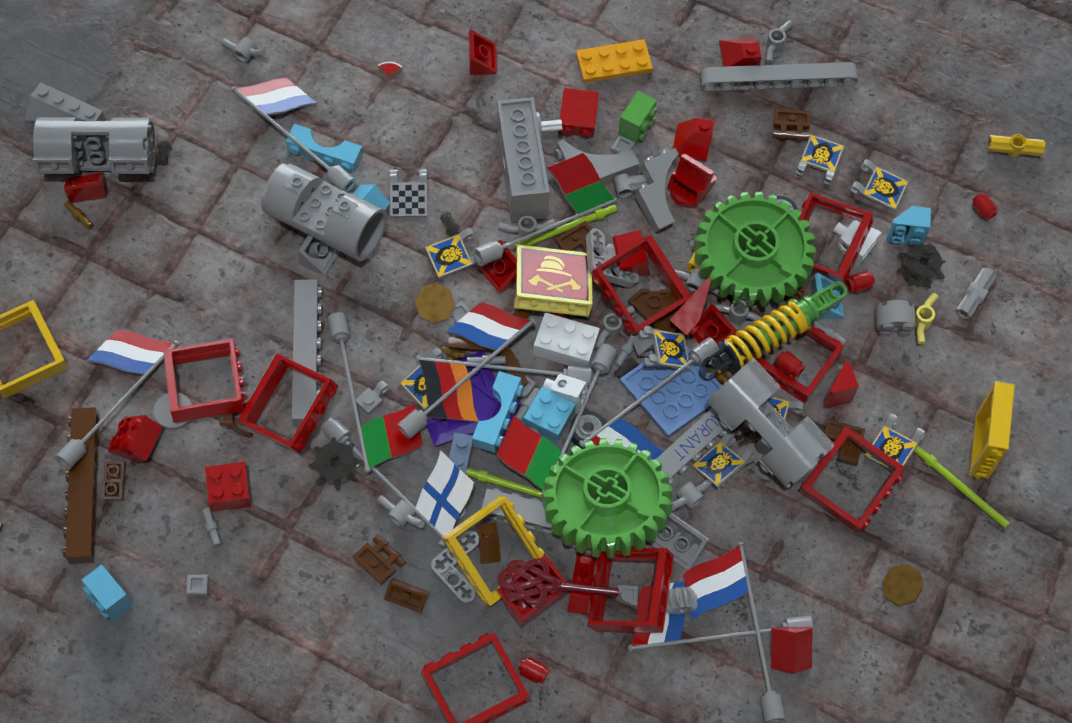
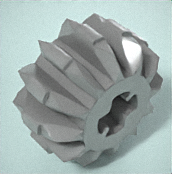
M690 587L670 589L666 612L679 615L695 610L698 601L695 590Z

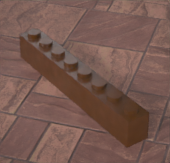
M96 407L72 408L71 416H68V426L71 427V434L67 435V443L71 439L82 440L99 422V414ZM98 429L84 443L86 445L84 456L70 470H66V481L69 482L68 489H65V499L68 501V507L64 509L67 526H64L63 529L64 538H66V545H63V557H66L69 564L94 563Z

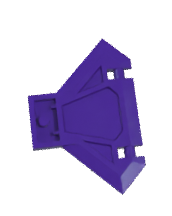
M480 351L465 358H460L458 361L467 362V357H482V355H485V352ZM466 366L467 372H471L476 367ZM481 368L470 377L474 409L479 421H486L495 417L501 408L500 402L493 396L492 387L496 378L491 368ZM516 400L517 408L515 413H511L509 417L511 421L521 406V401ZM428 418L426 427L434 447L453 441L454 433L473 434L478 422L446 419L447 421L444 424L441 418H435L434 420Z

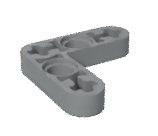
M593 228L586 235L588 271L591 275H593L591 272L596 267L607 261L605 236L597 228ZM593 250H596L600 256H597ZM617 264L603 271L609 282L631 288L639 281L637 273L622 271ZM610 270L614 271L617 277H615Z
M468 531L457 539L462 546L466 545L465 550L467 551L465 553L467 556L479 547V536L476 532ZM467 538H474V544H467ZM447 547L432 560V572L462 605H470L476 598L475 589L455 568L458 563L455 558L450 556V550ZM436 563H439V564L444 563V569H443V570H442L441 568L436 569V568H437V564H436ZM456 576L459 582L456 585H450L448 578ZM461 586L465 593L471 592L470 599H468L467 597H465L464 599L462 598L463 592L460 590Z

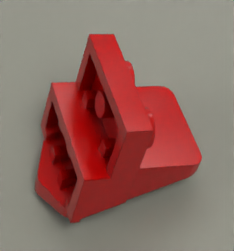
M684 154L680 158L676 171L671 174L667 188L670 190V195L677 206L693 207L697 206L706 196L707 192L716 183L717 177L714 175V171Z

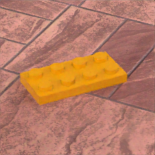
M645 39L576 50L583 83L651 73L653 71Z

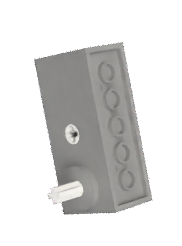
M534 97L497 101L496 129L511 222H518L521 217L526 215L532 216L535 220L548 218L550 192L541 144L542 132L562 130V121L541 122L540 114L536 112Z

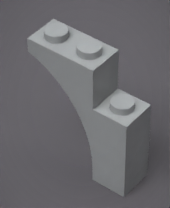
M565 140L557 142L555 154L558 160L563 161L584 153L593 164L603 185L614 182V177L619 174L631 176L638 173L640 163L632 149L613 155H595L580 151L572 147Z
M666 148L659 152V156L655 158L650 156L644 159V163L640 167L647 183L639 186L638 191L634 195L654 233L671 226L675 222L666 201L665 180L671 163L678 155L676 148L671 150Z

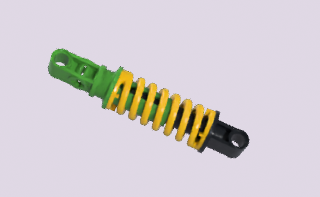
M835 282L825 289L816 292L811 297L805 296L801 298L799 302L796 299H790L786 306H780L778 310H773L769 315L763 316L761 320H756L752 325H747L744 330L737 331L735 335H730L727 339H721L718 341L720 350L703 360L700 367L701 375L704 378L711 379L728 368L737 373L744 367V361L748 363L753 356L757 359L761 358V351L768 354L770 346L776 349L779 347V342L782 344L787 342V337L793 339L797 333L802 334L805 331H809L812 321H817L820 317L819 315L824 314L842 302L847 294V287L841 282ZM833 290L838 291L841 296H836ZM705 365H712L714 367V370H707Z

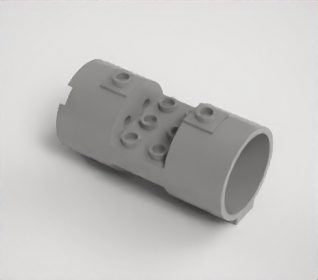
M38 117L33 134V161L36 174L79 173V171H111L112 174L153 173L156 161L154 142L156 141L153 119L113 117L111 121H79L77 117Z
M291 163L287 165L281 164L266 183V186H268L266 196L262 195L261 208L264 213L358 261L369 260L379 247V242L387 222L385 210L351 193L349 194Z
M752 358L706 402L717 412L718 417L721 419L720 423L726 429L729 428L733 431L746 419L750 429L754 432L758 431L762 436L761 440L768 447L771 446L759 459L761 468L767 473L774 474L786 488H789L791 483H796L810 471L821 457H824L834 447V444L808 416L793 428L767 401L781 386L755 358Z

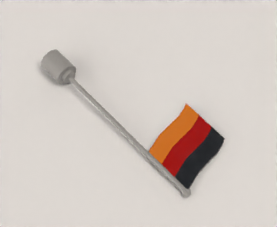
M417 355L415 360L418 363L420 362L425 379L428 408L468 375L466 366L477 367L480 363L425 358ZM485 364L482 367L548 375L562 374L585 381L587 386L590 385L591 367L568 365L567 369H563V372ZM470 378L430 411L432 418L479 422L474 409Z

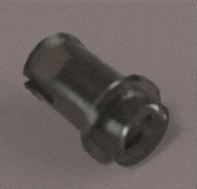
M161 141L157 146L159 151L156 163L166 166L168 165L169 152L172 150L169 142Z
M446 212L442 214L440 220L446 228V234L451 237L457 235L460 227L458 224H455L451 213Z
M632 357L626 358L625 363L615 370L614 374L620 380L621 377L638 366L637 361Z
M751 430L736 435L735 439L736 442L738 441L737 445L740 448L752 442L758 443V440H761V435L758 431L754 432Z

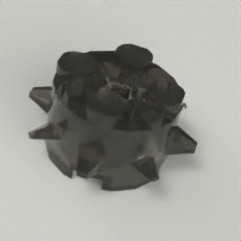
M912 244L907 253L899 252L898 256L903 263L897 269V272H901L905 281H909L910 286L916 284V287L927 286L931 288V284L935 279L945 278L940 269L946 260H942L941 255L932 244Z
M332 437L331 442L322 448L315 446L314 449L317 452L315 462L308 465V468L318 472L320 476L317 482L318 485L326 482L329 485H334L336 491H339L341 484H345L349 480L357 481L354 475L355 467L362 464L363 460L354 457L352 452L354 443L346 446L338 443L336 438ZM339 461V466L337 467L335 465L334 467H332V462Z

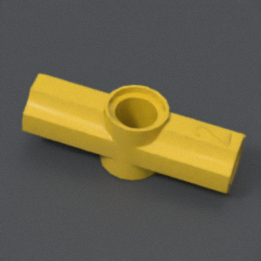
M1015 134L1012 137L990 135L988 150L991 152L1007 153L1011 157H1019L1021 154L1043 156L1045 142L1044 140L1026 139L1020 134Z

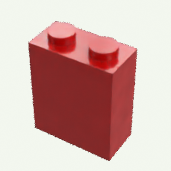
M572 88L563 89L559 119L562 121V130H559L558 134L594 138L599 92Z

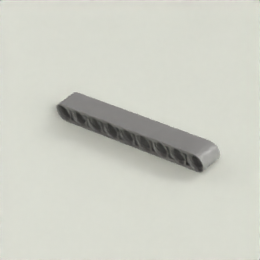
M852 62L708 67L700 71L702 89L705 91L852 86L858 82L856 64Z

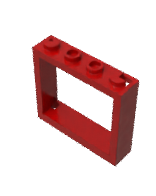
M810 193L808 199L803 202V210L799 221H809L815 207L861 222L838 272L814 264L811 272L812 274L819 273L834 282L846 284L874 223L873 213Z
M651 234L599 265L591 272L594 282L600 285L603 290V296L607 301L611 302L614 313L621 317L625 330L631 333L632 336L643 330L645 326L651 325L678 308L691 297ZM643 247L677 298V301L637 326L603 271Z
M812 325L811 329L803 332V334L831 351L832 354L808 387L789 377L764 359L755 358L781 386L782 390L806 404L838 360L845 347L839 340L831 338L822 329L815 328Z
M233 338L163 350L173 423L236 413L244 410L243 403H247L245 391L241 392V388L244 387L243 376H239V372H242L241 361H237V357H240L239 347H235ZM230 356L236 397L180 407L175 365Z
M276 353L237 421L258 434L300 454L302 449L305 448L311 433L316 429L319 419L326 412L327 406L332 397L335 396L339 385L332 379ZM288 368L323 384L291 442L256 425L257 420Z
M845 426L834 441V447L821 459L799 492L858 533L861 528L865 530L870 524L871 520L868 519L872 513L876 515L882 507L880 501L883 497L887 499L893 491L890 487L893 483L896 482L898 484L904 476L902 473L904 466ZM847 439L894 471L860 520H857L812 488Z
M631 548L629 556L622 555L621 551L618 550L615 557L609 559L606 551H601L600 556L596 559L597 570L593 577L594 586L609 587L612 562L657 561L648 621H603L607 595L591 594V607L587 615L589 618L588 626L595 632L663 633L674 555L667 548H644L643 550Z
M495 632L490 635L486 633L480 636L478 641L473 644L470 642L460 647L459 651L455 653L449 652L443 655L442 659L436 663L432 661L423 666L424 669L421 670V676L446 723H456L431 675L491 644L494 646L519 693L462 723H490L529 702L530 696Z

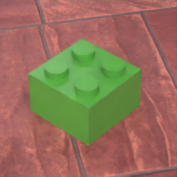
M637 91L620 116L618 136H623L635 142V146H637L640 140L643 141L647 135V129L649 127L652 128L656 121L654 116L658 110L656 108L657 100Z

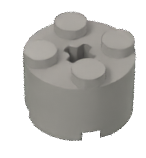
M891 300L887 301V305L882 306V303L876 306L877 330L881 336H890L891 333H899V336H908L910 331L915 329V308L913 303L909 305V301Z

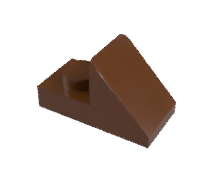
M496 522L476 524L479 536L480 563L501 562Z

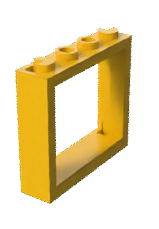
M34 300L1 314L0 331L33 316L55 361L5 385L0 380V394L3 399L68 369Z
M995 381L976 412L969 476H974L976 479H989L1008 451L1014 384Z
M503 496L497 497L441 537L482 602L488 606L501 599L497 592L500 586L490 592L456 539L457 536L500 507L532 559L541 558L544 555V551L535 544L536 539L534 535L526 530L524 519L514 511V504L510 502L509 498Z

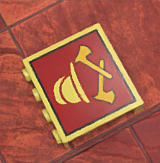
M517 245L515 257L517 258V280L514 308L589 317L593 302L592 275L588 271L587 253Z

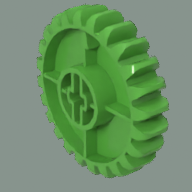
M741 192L740 200L730 195L726 199V204L722 202L714 204L713 211H707L704 214L703 222L697 227L693 248L696 251L694 261L700 266L699 274L703 278L709 277L711 279L710 289L720 287V297L725 298L729 294L733 295L732 303L734 304L740 303L741 299H746L747 307H753L755 300H759L762 307H768L770 298L779 304L783 302L785 295L794 296L797 288L803 287L806 284L808 275L812 272L816 248L813 246L815 236L808 232L810 224L806 220L799 221L802 214L799 210L789 211L790 202L776 203L777 196L773 194L769 196L768 200L764 199L762 192H756L754 198H750L747 192Z
M601 438L599 445L595 446L593 441L588 440L585 441V449L582 450L579 446L571 447V457L567 454H562L558 457L559 465H552L549 469V477L544 481L545 492L542 495L545 518L548 523L552 524L553 533L563 536V543L566 546L576 542V552L584 553L589 548L591 549L592 557L598 558L601 551H606V555L610 559L614 558L616 551L620 550L622 555L629 556L632 546L637 550H643L645 548V539L655 541L658 538V531L664 530L667 525V517L670 516L672 511L671 501L673 494L672 487L669 485V475L667 472L662 471V464L659 460L651 461V452L643 450L638 453V444L631 443L628 447H623V440L616 439L613 445H609L607 438Z

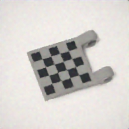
M426 169L419 170L420 182H398L397 170H390V217H427Z

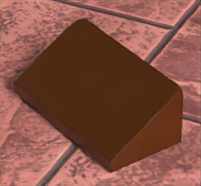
M392 578L384 600L422 613L430 591Z

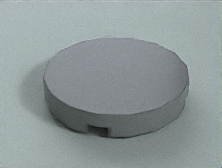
M178 393L180 407L192 405L187 396ZM168 394L159 398L154 406L155 419L158 424L163 426L162 428L178 430L188 425L191 421L173 423Z

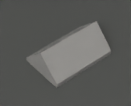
M308 235L298 251L299 264L321 275H326L340 251Z
M671 513L667 517V525L664 530L658 531V538L655 541H648L646 539L645 541L655 548H667L674 555V561L689 570L705 551L709 538Z

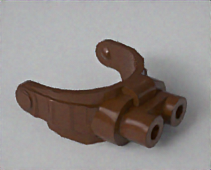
M238 412L222 415L223 418H220V426H227V428L233 429L241 436L248 438L253 436V433L244 432L234 424V418Z

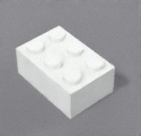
M545 313L534 343L533 355L565 365L589 367L600 328Z

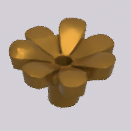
M442 346L441 351L447 354V360L455 361L457 358H465L466 356L465 353L458 352L457 349L452 348L450 350Z

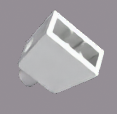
M854 220L848 228L838 223L834 228L833 232L840 236L837 246L845 254L861 222ZM871 227L855 262L857 265L861 264L878 242L881 235L880 231Z
M559 374L555 381L547 378L543 385L544 388L576 403L575 413H579L588 392L585 381Z

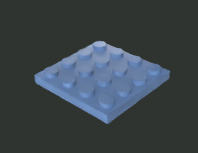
M687 347V352H688V357H689V356H690V349ZM643 362L621 377L619 382L637 401L678 370V368L658 365L646 366ZM692 363L690 365L691 369H684L639 403L641 408L667 438L710 409L711 406L706 401L722 387L715 377L711 379L704 378L700 373L701 366Z

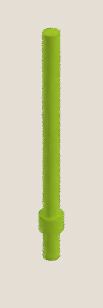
M612 205L604 209L599 208L592 214L514 244V248L516 250L517 245H534L569 231L584 221L589 223L594 220H602L605 216L617 212V207Z
M920 446L916 447L914 452L925 461L924 463L929 468H934L1004 529L1007 527L1009 522L937 462L938 459L932 454L929 455Z
M467 468L466 475L478 479L477 481L489 482L542 498V490L488 474L489 472L484 470L477 471Z

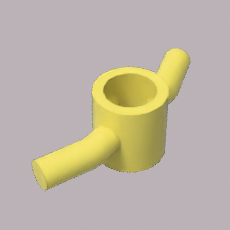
M932 293L924 305L920 306L915 313L917 341L920 345L925 344L924 330L930 327L935 317V311L931 306L938 298L936 293Z

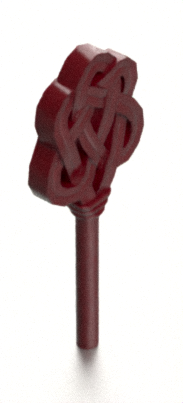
M534 558L528 562L512 560L508 563L507 568L501 571L498 576L499 586L504 590V596L509 601H522L527 606L533 608L542 606L546 601L548 593L560 592L561 590L617 597L619 593V588L562 582L558 578L549 575L550 567L541 558ZM522 579L525 582L519 583V580Z

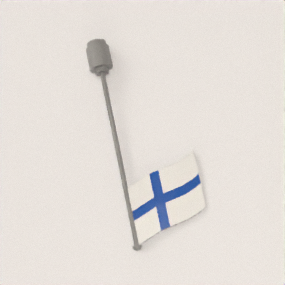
M334 418L327 420L322 426L324 434L337 447L347 445L364 462L363 455L349 442L351 432ZM440 450L436 466L425 483L415 507L375 467L371 468L402 500L411 505L416 514L440 537L454 529L457 519L470 499L475 483Z

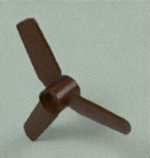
M517 308L512 315L528 319L531 310ZM449 337L448 347L490 350L463 337ZM508 345L496 355L506 356V364H501L502 366L521 368L514 353L508 349ZM505 370L507 374L520 377L522 386L527 385L528 381L524 372Z

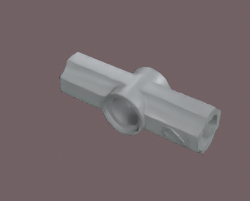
M982 268L975 281L968 287L963 300L955 311L960 318L969 320L978 305H981L989 292L988 289L997 276L992 269Z

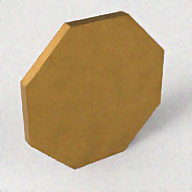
M433 283L421 288L415 300V305L420 317L436 323L449 318L455 302L450 289L438 283Z
M906 563L891 567L882 581L885 598L898 606L914 603L924 588L921 572Z

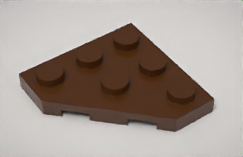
M640 289L628 299V304L633 306L634 310L647 320L676 302L677 298L671 290L649 291V289ZM688 291V292H689L690 295L692 296L695 291ZM683 304L652 323L651 326L661 331L677 333L679 329L670 322V319Z

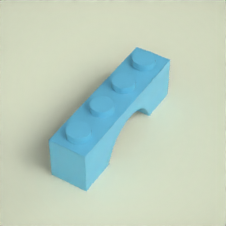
M294 124L290 131L294 138L328 166L339 165L346 172H356L363 157L362 146L344 141L336 147H322L313 140L311 129ZM287 137V151L294 155L304 156L312 161L315 160Z
M500 371L492 387L493 396L501 404L500 411L489 420L479 421L472 437L474 447L496 453L497 448L500 447L504 439L502 435L504 430L509 428L511 421L509 417L511 413H515L517 397H521L524 389L520 377Z

